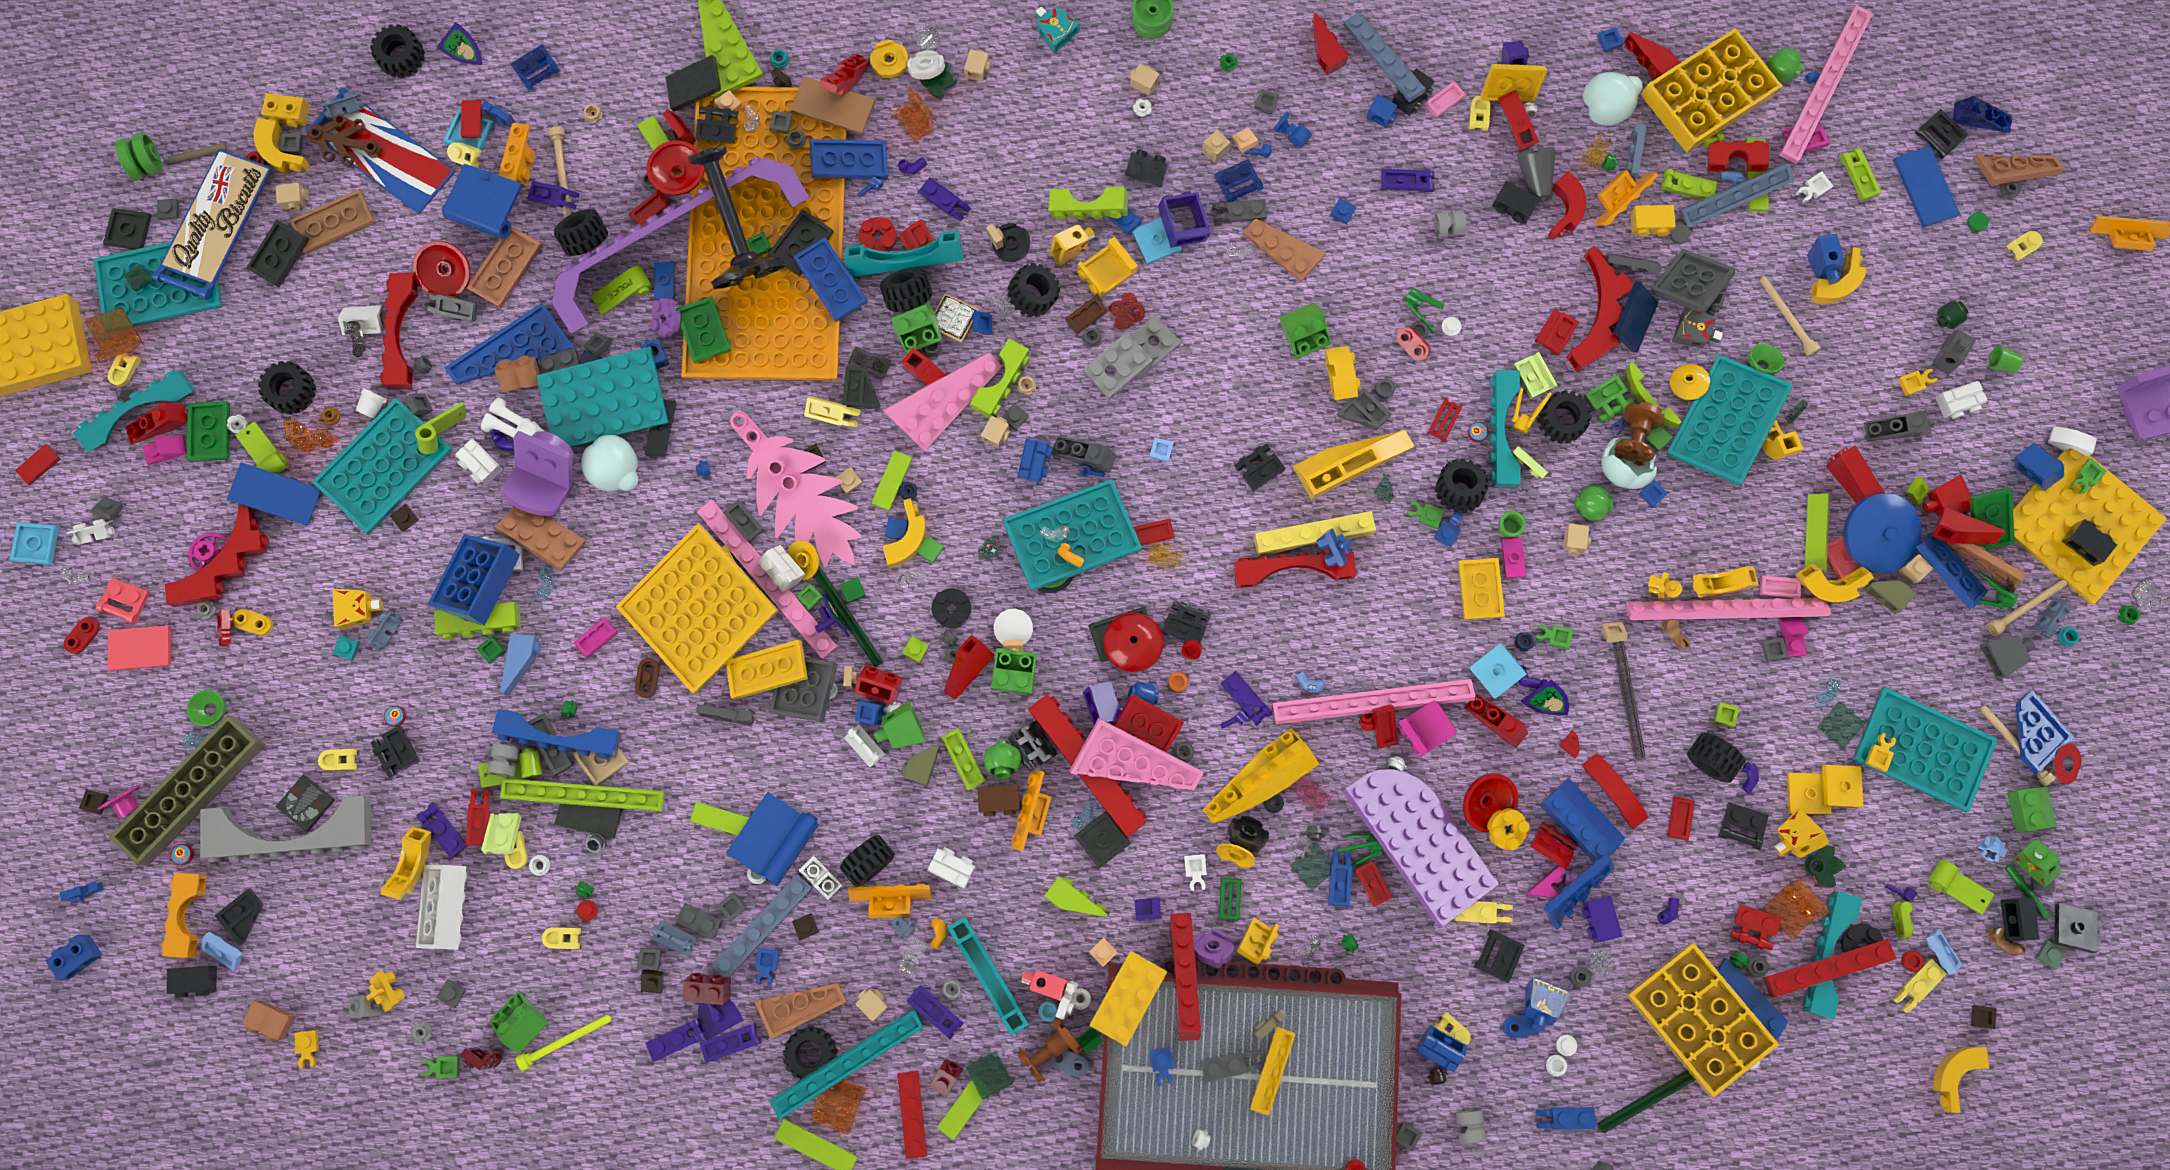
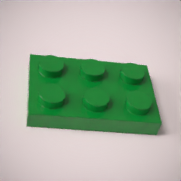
M712 296L676 308V311H680V325L694 364L732 351Z
M228 401L188 403L187 461L198 462L229 459L230 430L227 428V419L230 417V403Z
M2005 487L1970 496V513L1972 518L2005 530L1997 544L1978 545H1981L1987 551L2014 544L2012 489Z

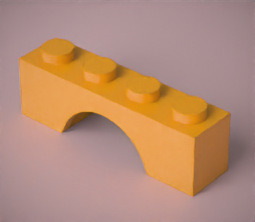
M174 873L170 883L172 889L171 898L167 904L169 910L168 919L164 925L166 931L165 940H163L161 945L162 956L195 958L198 937L187 929L185 913L188 906L195 899L204 896L207 875Z

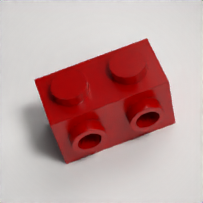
M865 665L858 675L854 693L893 705L900 693L903 677L892 672L879 670L874 666Z

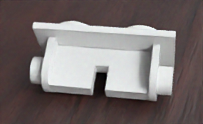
M105 518L92 521L93 525L86 526L85 523L72 526L73 530L66 533H73L72 542L81 545L94 541L93 533L96 540L110 538L111 535L115 534L113 527L109 526V523L113 522V520L106 521Z
M860 725L851 728L844 737L869 767L873 766L885 755Z

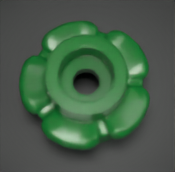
M1227 53L1221 56L1220 67L1225 71H1233L1238 65V59L1233 54Z
M1607 154L1602 168L1606 169V172L1615 170L1619 161L1616 159V154Z
M2124 606L2119 610L2120 621L2127 625L2135 624L2140 618L2139 610L2133 606Z
M565 700L561 716L567 717V719H570L571 716L575 717L577 705L574 704V700H571V702Z
M580 881L577 886H574L577 889L576 894L584 899H587L588 896H593L594 888L591 885Z
M1351 933L1347 936L1343 935L1344 940L1341 943L1346 952L1351 951V953H1354V950L1359 948L1354 936Z
M1738 951L1730 955L1731 963L1736 968L1742 970L1743 967H1749L1750 959L1746 955Z

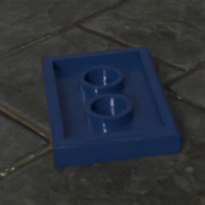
M1641 282L1634 283L1614 330V334L1633 353H1638L1659 303Z

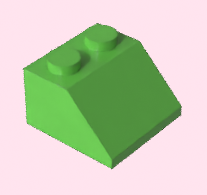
M2048 787L2007 793L2017 833L2057 827Z

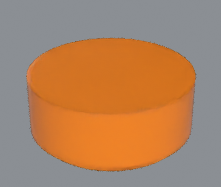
M1181 672L1173 673L1169 677L1168 686L1173 692H1183L1188 686V679Z

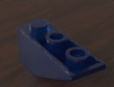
M1971 96L1954 103V121L1964 126L2011 133L2012 115L1976 96Z

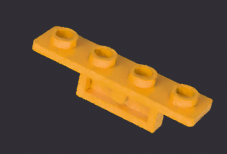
M512 123L499 176L523 184V187H526L530 179L531 166L535 160V151L526 144L531 127L528 124Z
M1627 170L1622 171L1597 195L1607 211L1594 222L1596 226L1610 225L1619 213L1628 208L1627 205L1631 201L1639 198L1640 193L1654 183L1653 180L1658 176L1657 173H1646L1636 183Z
M2097 216L2090 228V232L2108 234L2114 248L2152 251L2156 246L2153 238L2167 239L2169 237L2170 222Z
M1033 770L1028 778L1027 792L1022 799V810L1017 817L1018 825L1011 839V849L1024 850L1028 833L1038 836L1042 834L1051 801V796L1039 793L1044 777L1043 771Z
M901 884L895 886L876 885L874 887L858 886L849 887L848 896L850 901H869V919L910 918L911 899H931V889L929 885L917 884L915 886Z

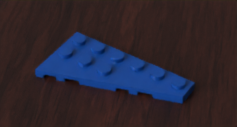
M540 303L444 368L454 383L459 385L496 374V364L501 360L509 359L516 361L519 357L529 356L535 357L536 361H538L537 359L574 348V346L545 305Z

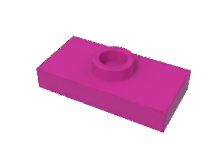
M1522 538L1502 539L1505 579L1526 577Z
M604 617L573 643L585 658L588 659L617 635L618 632L607 618Z

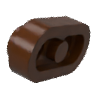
M644 658L638 665L635 691L642 698L652 697L657 690L660 666L653 658ZM649 665L653 666V670L651 672H647L646 670L647 666ZM645 685L650 686V689L647 692H644L643 690Z

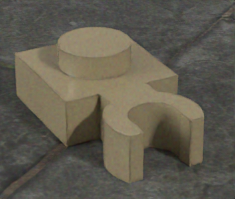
M1279 1009L1267 1021L1262 1019L1255 1026L1256 1031L1254 1035L1259 1040H1262L1287 1015L1282 1009Z

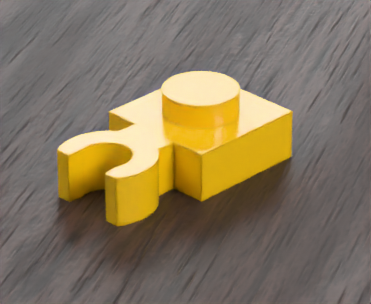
M1927 369L1921 375L1919 371H1915L1900 377L1898 381L1905 396L1920 392L1927 388L1926 385L1935 383L1937 378L1929 379L1927 376L1933 369Z
M1885 733L1878 736L1877 742L1879 745L1874 744L1871 746L1865 764L1882 772L1888 770L1894 755L1893 752L1889 751V748L1896 743V738L1894 737L1890 738L1889 743H1886L1884 741Z
M318 1030L294 1033L295 1054L301 1053V1058L298 1061L299 1068H305L306 1059L310 1061V1067H315L316 1058L313 1056V1052L319 1051Z

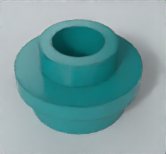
M778 49L772 52L770 62L774 67L784 68L789 63V56L785 51ZM779 57L783 58L780 62L776 61Z
M2064 627L2058 632V640L2066 647L2074 646L2079 640V632L2072 627ZM2066 633L2070 635V640H2067Z

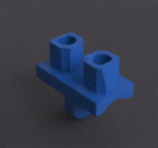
M1332 528L1316 540L1321 550L1329 546L1332 553L1325 556L1328 567L1337 564L1340 567L1348 561L1345 554L1351 552L1348 546L1353 542L1351 538L1345 540L1343 534L1336 536Z

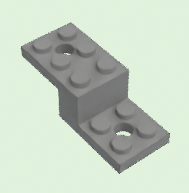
M1154 315L1131 336L1128 332L1122 335L1087 365L1083 372L1108 399H1111L1134 378L1139 381L1175 350L1181 342ZM1151 337H1155L1159 340V344L1151 346L1148 340ZM1108 368H1114L1116 374L1108 376L1105 371Z

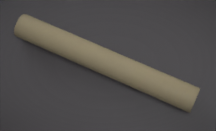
M221 143L169 156L168 161L170 164L210 155L217 153L219 149L227 150L226 143Z

